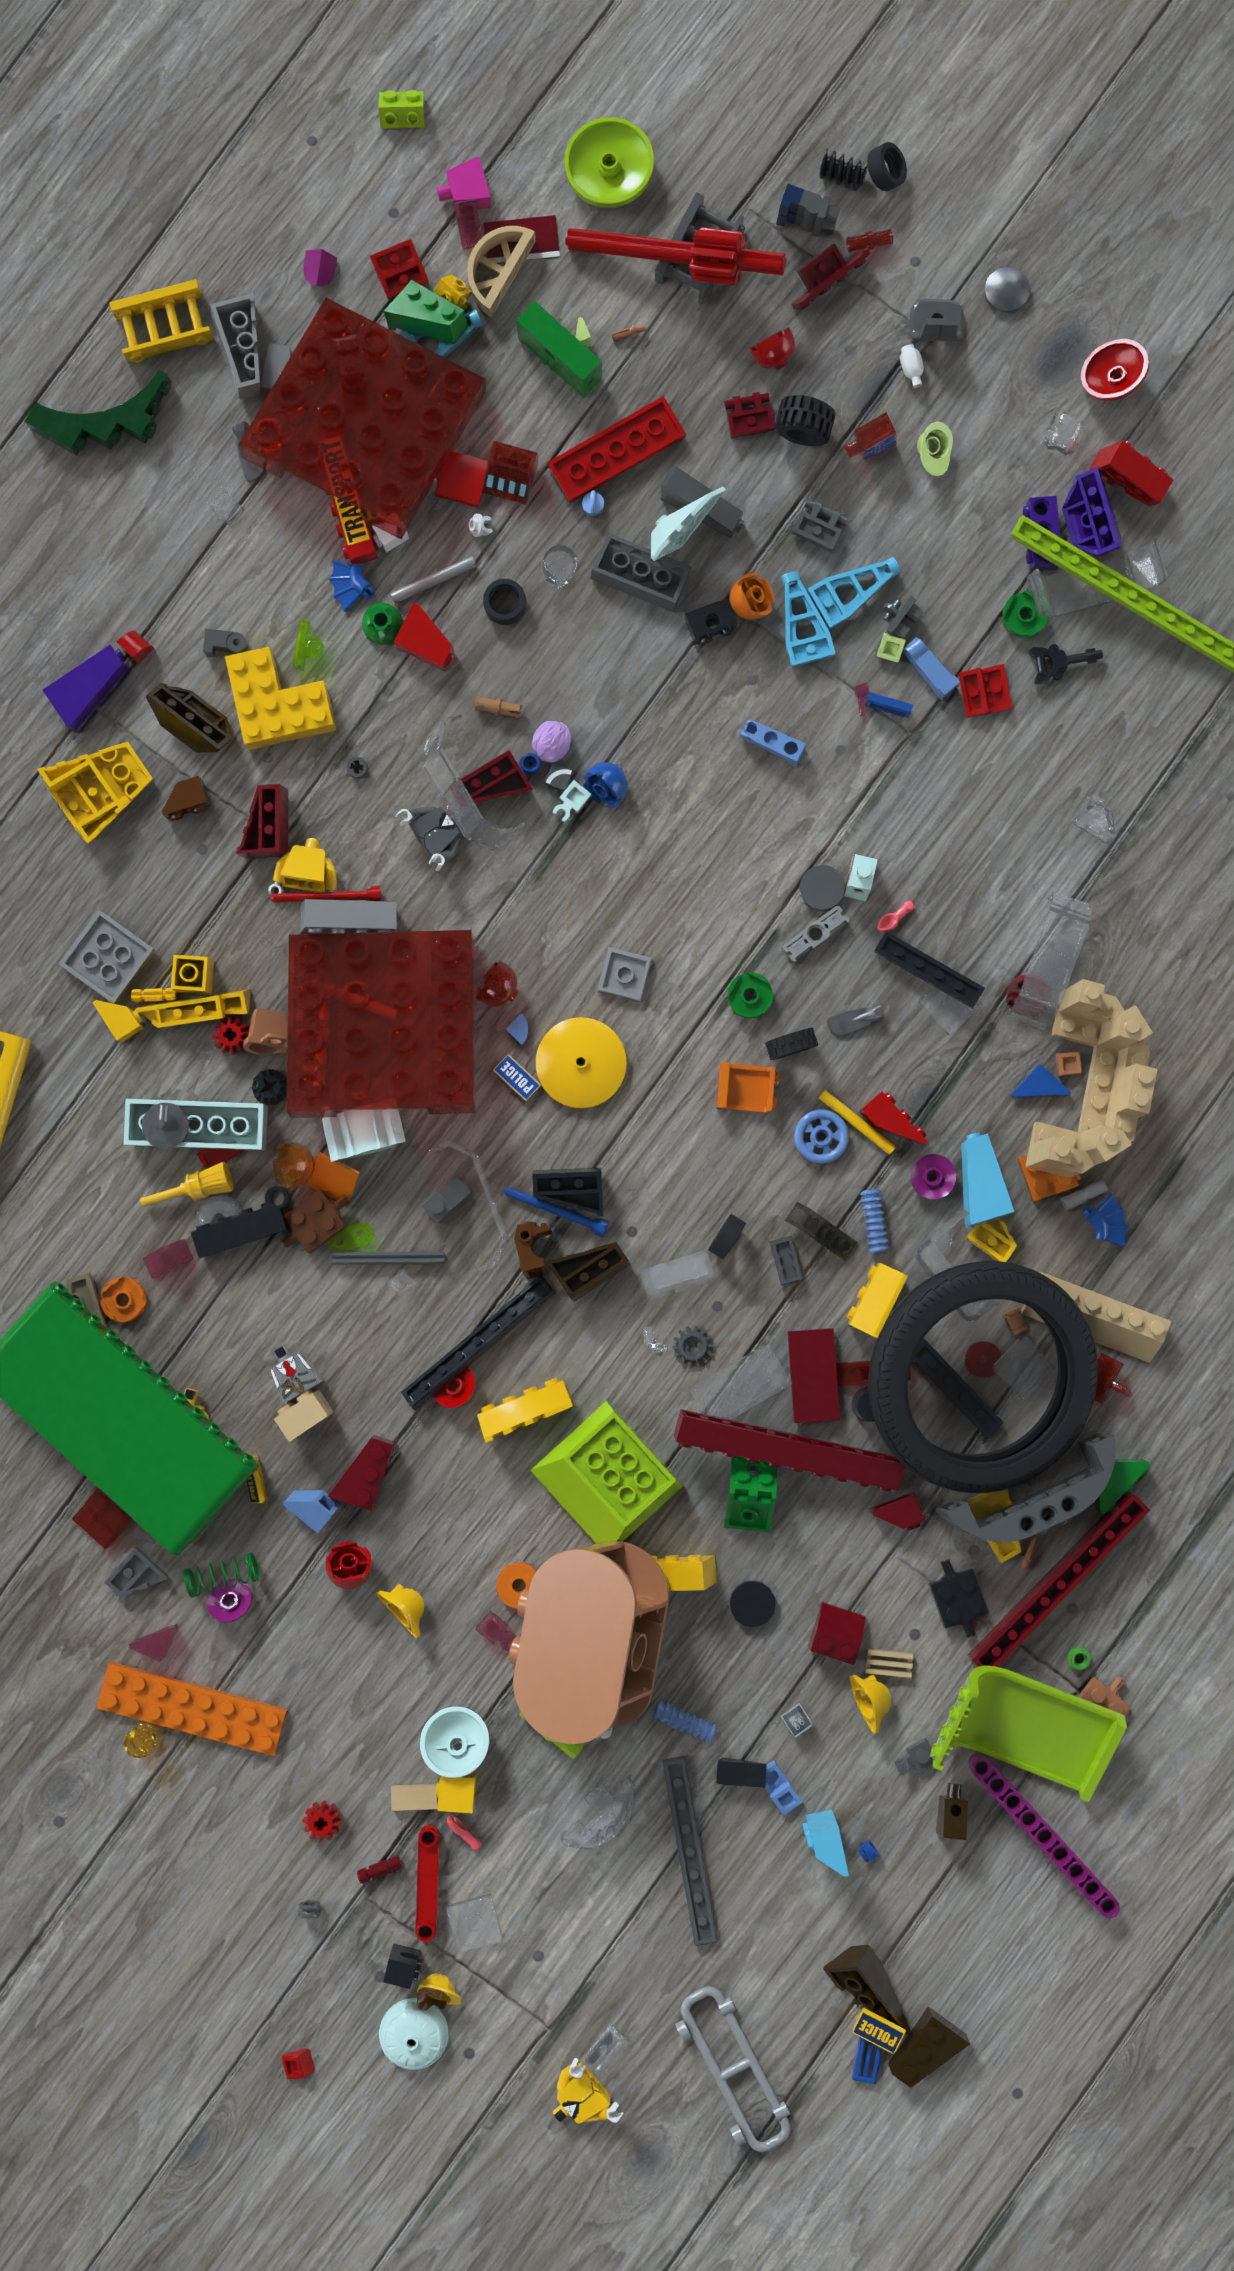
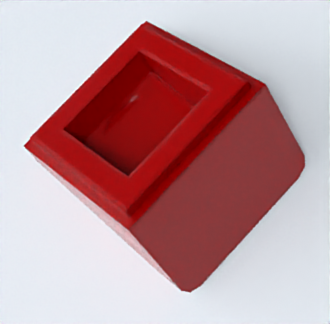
M302 2049L281 2056L287 2079L306 2078L315 2070L310 2049Z

